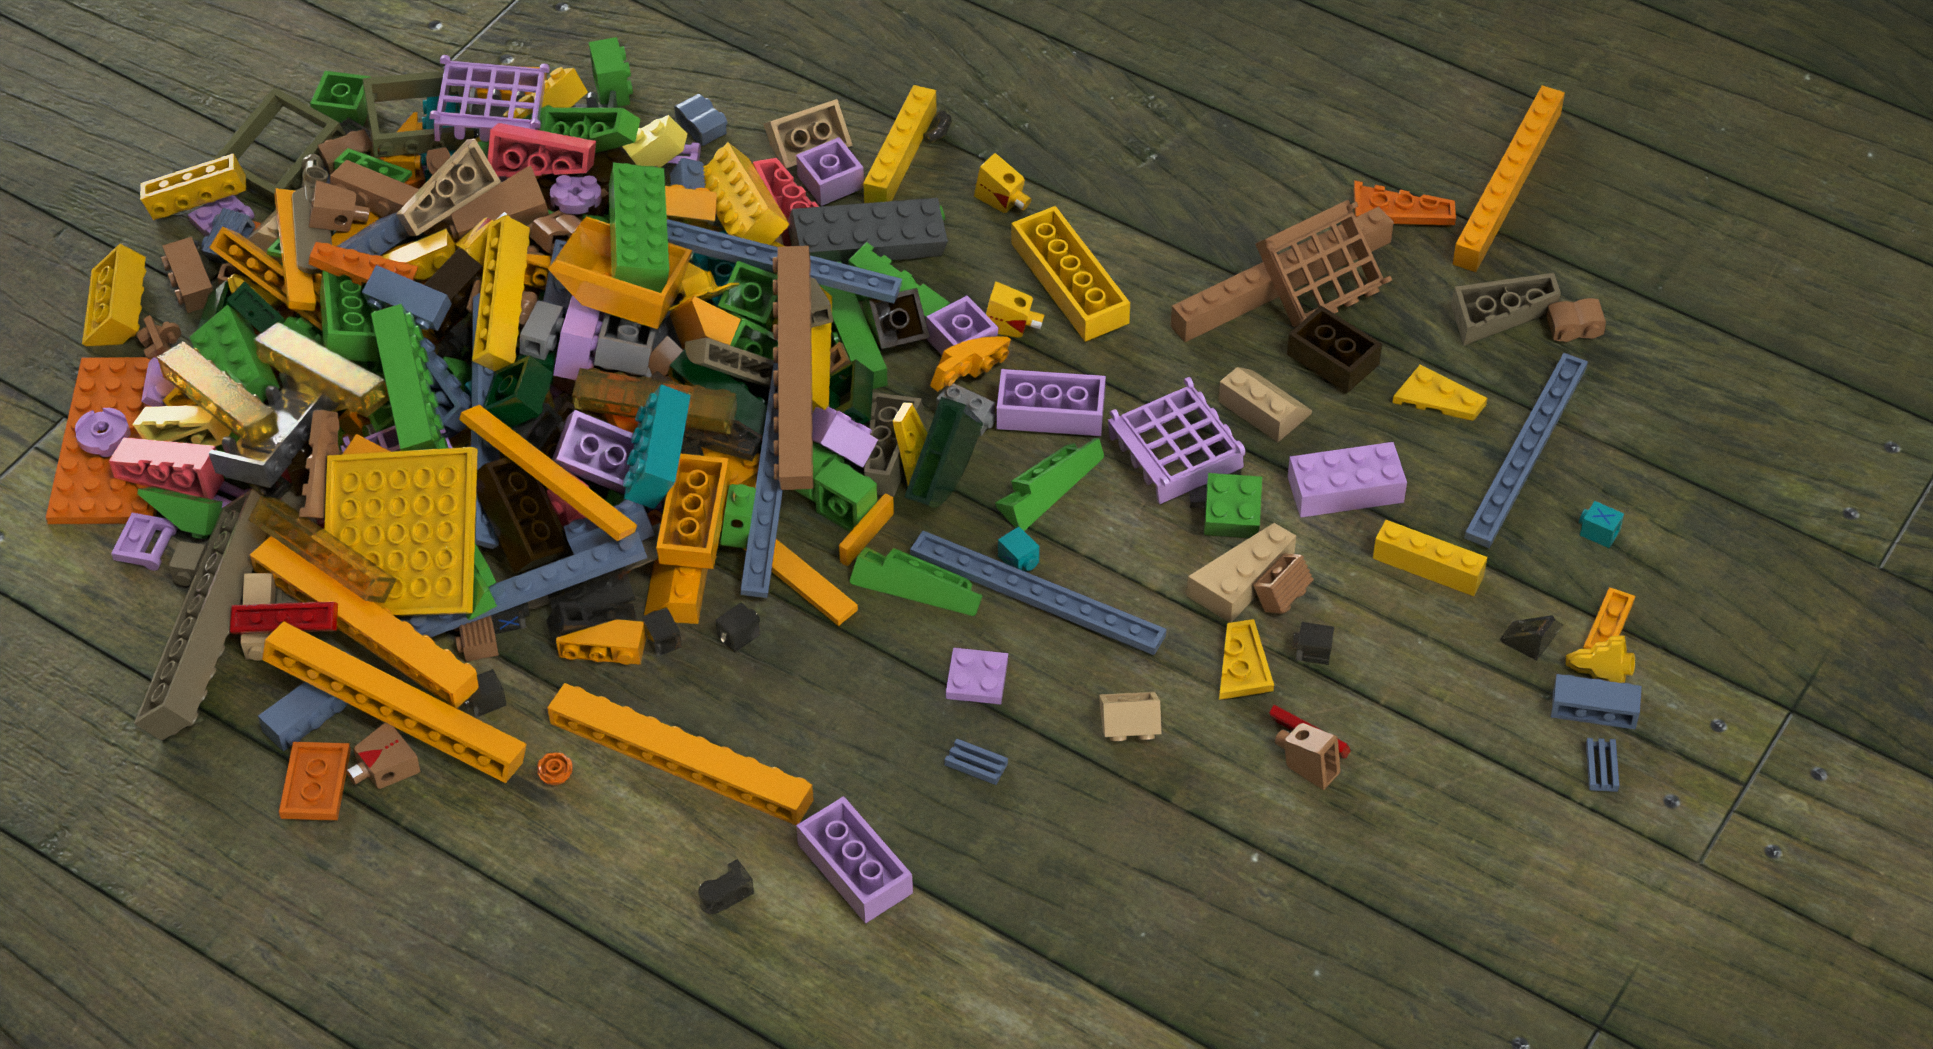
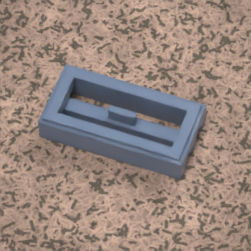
M1587 738L1586 754L1589 791L1618 792L1619 775L1616 739L1604 742V739L1599 738L1598 742H1593V738ZM1594 749L1599 752L1601 784H1596ZM1605 750H1609L1611 784H1608Z
M956 739L954 747L949 751V756L945 758V766L994 785L998 783L1008 765V758ZM958 757L960 759L970 762L971 764L965 763L955 758ZM981 767L986 768V769H989V770L994 771V772H996V773H995V774H994V773H991V772H989V771H986V770H984V769H981Z

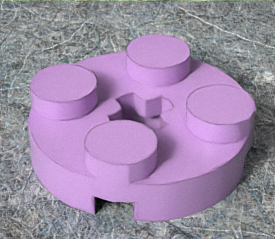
M562 175L556 178V183L550 189L551 205L553 207L555 205L559 206V210L567 214L589 212L588 207L594 204L595 208L598 207L602 199L601 188L597 184V179L593 176L570 177Z
M102 408L103 412L94 413V410L87 412L75 425L78 445L84 451L91 454H99L102 457L113 455L123 438H128L131 435L125 415L113 408ZM107 429V431L104 432V433H98V432H97L98 430L103 431V430Z

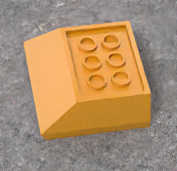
M586 216L577 226L548 270L581 305L658 329L680 292L681 281L684 279L692 250L668 243L669 275L667 284L661 293L612 278L610 224Z

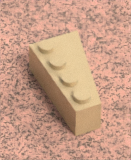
M467 139L396 215L409 236H418L456 210L494 188L501 181L476 139Z
M1276 523L1271 524L1189 575L1187 597L1229 623H1232L1257 596L1253 586L1256 580H1259V577L1263 576L1266 570H1269V567H1272V564L1279 560V557H1282V554L1295 553L1296 535Z

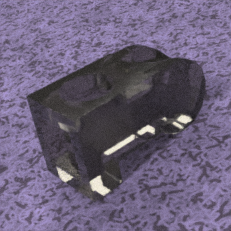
M738 859L727 864L728 872L715 880L704 881L698 889L701 909L705 913H719L754 894L753 879Z

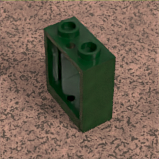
M245 281L227 299L231 306L268 340L273 337L285 321Z
M855 359L830 374L829 407L844 413L856 423L863 425L870 421L874 372ZM851 391L850 401L840 406V397Z

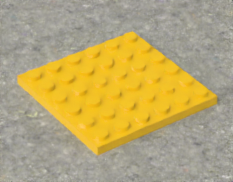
M463 447L327 455L323 566L329 568L334 576L340 580H347L359 593L369 595L374 603L381 608H388L394 616L473 613L478 449Z

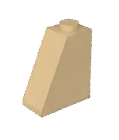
M272 573L244 574L243 605L276 604V585ZM271 633L241 634V646L246 660H262L265 639Z

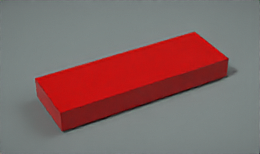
M1273 705L1269 712L1275 722L1291 731L1302 723L1315 727L1276 705ZM1338 739L1339 757L1347 758L1351 749L1347 743Z

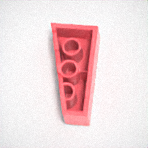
M498 123L490 130L487 159L498 177H511L529 166L532 167L535 176H541L542 174L587 173L594 165L596 141Z
M777 158L753 162V166L787 221L792 209L819 207L815 201L811 202L802 186L799 187L793 181L794 177ZM787 227L781 233L783 244L786 247L791 246Z
M123 438L109 460L114 478L147 487H156L208 499L215 497L224 482V476L215 473L209 452L211 449L216 450V447L211 445Z

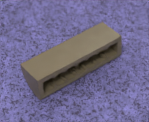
M707 337L685 342L686 355L691 362L770 389L774 360Z

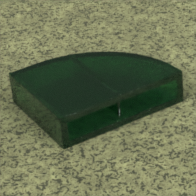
M941 397L904 497L906 499L936 508L942 505L956 488L968 465L983 426V422L967 405Z

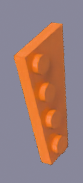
M315 242L308 263L338 277L343 274L347 275L353 283L360 286L363 283H367L376 265L415 281L418 266L407 262H398L383 258L382 256L369 255L354 249H345L320 242Z

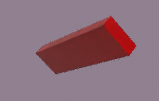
M306 602L232 605L230 633H272L283 621L304 632L336 631L338 603Z

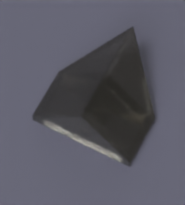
M1553 615L1513 621L1500 640L1503 644L1537 661L1563 627V624L1557 621Z

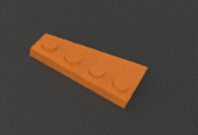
M1354 180V202L1358 204V207L1354 208L1355 217L1379 206L1394 221L1393 224L1455 225L1456 211L1454 200L1424 194L1421 197H1416L1410 194L1409 191L1400 190L1397 193L1385 190V186L1375 185L1372 188L1363 186V182Z

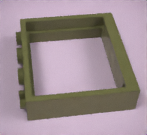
M444 71L363 78L364 100L374 158L427 153L428 150L444 147L448 151L458 150L467 139H474L473 128L466 127L464 139H457L455 137L454 127L442 128L440 141H435L434 129L384 134L379 132L374 102L439 96ZM450 85L448 95L458 94V97H463L465 87ZM467 104L466 114H470V110H469V105H468V104Z
M275 87L264 97L259 106L248 116L243 125L233 134L232 138L219 150L213 159L215 160L234 153L238 160L283 106L322 127V131L276 186L243 169L246 174V187L275 202L276 188L294 191L302 188V173L304 171L302 169V160L310 154L320 156L317 145L324 143L326 140H334L346 135L339 122Z

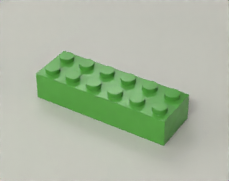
M613 163L609 182L612 278L661 293L667 284L669 275L664 168Z
M402 303L371 313L401 451L448 448L445 437H441L440 430H443L444 426L440 415H436L435 408L439 407L435 392H431L430 385H433L434 382L430 370H426L425 363L429 362L425 348L421 347L420 341L424 340L420 326L415 324L412 313H407Z

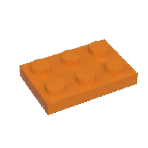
M293 742L279 809L281 819L338 820L347 774L346 770L348 769L351 753L349 743Z

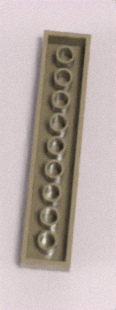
M253 489L222 508L134 722L136 726L161 741L171 735H176L186 726L190 727L198 718L199 713L197 709L207 695L208 690L206 686L216 672V661L225 649L223 643L226 636L230 634L232 605H242L244 574L254 571L250 554L267 540V532L275 523L276 518L274 515L278 506Z

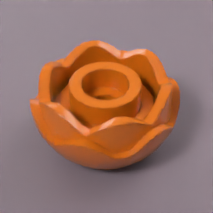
M547 753L538 762L537 774L546 784L560 785L566 782L572 774V761L563 753Z

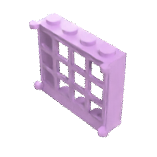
M447 55L441 56L440 63L445 64L439 101L437 111H431L429 116L430 119H435V141H440L443 126H454V134L457 139H464L465 127L478 128L480 140L484 142L489 141L490 130L498 123L535 130L541 127L540 115L545 89V73H549V65L541 64L540 68L458 62L451 61ZM450 85L464 86L463 97L448 96ZM470 87L487 88V99L469 98ZM494 89L512 91L511 101L493 100ZM517 92L536 93L534 103L516 102ZM447 102L462 103L460 114L445 112ZM467 104L486 105L484 116L466 114ZM491 106L509 107L508 118L489 116ZM515 108L533 109L532 120L513 118Z
M1190 377L1184 379L1187 387L1119 416L1116 409L1111 410L1110 415L1112 418L1108 419L1110 439L1112 441L1118 439L1120 449L1123 452L1130 450L1131 462L1134 468L1143 467L1146 484L1155 483L1157 502L1159 504L1207 484L1208 473L1230 474L1244 467L1243 456L1245 455V448L1243 444L1233 438L1228 425L1222 424L1216 410L1208 406L1204 395L1200 391L1197 392ZM1196 409L1203 420L1191 425L1184 417V414ZM1178 418L1185 428L1168 434L1161 424ZM1208 425L1215 436L1203 441L1195 430ZM1155 427L1163 438L1146 444L1139 434ZM1189 433L1197 444L1180 450L1173 440ZM1220 441L1227 449V452L1215 457L1208 446ZM1167 443L1174 451V454L1158 460L1151 450ZM1202 449L1209 460L1192 466L1185 456ZM1180 459L1187 469L1170 476L1163 466Z

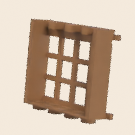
M1349 200L1341 202L1311 218L1255 243L1293 327L1302 323L1316 310L1314 309L1305 314L1297 296L1307 291H1312L1319 307L1323 306L1335 314L1339 312L1338 306L1344 304L1345 308L1359 302L1358 296L1365 294L1366 297L1376 294L1380 291L1379 286L1392 281L1391 276L1383 278L1352 209L1358 207L1357 202L1350 204ZM1339 222L1342 223L1348 239L1343 241L1336 225ZM1330 227L1338 244L1324 250L1316 233ZM1311 236L1318 254L1304 260L1297 242ZM1349 244L1352 245L1353 250L1359 260L1355 263L1353 262L1346 247ZM1291 246L1298 263L1284 270L1276 252ZM1341 249L1348 266L1334 273L1326 255ZM1321 258L1328 276L1314 282L1307 264ZM1359 266L1362 267L1369 282L1365 285L1356 269ZM1301 268L1309 285L1294 292L1287 274ZM1351 271L1358 288L1344 295L1336 277ZM1331 280L1339 298L1324 304L1317 287Z

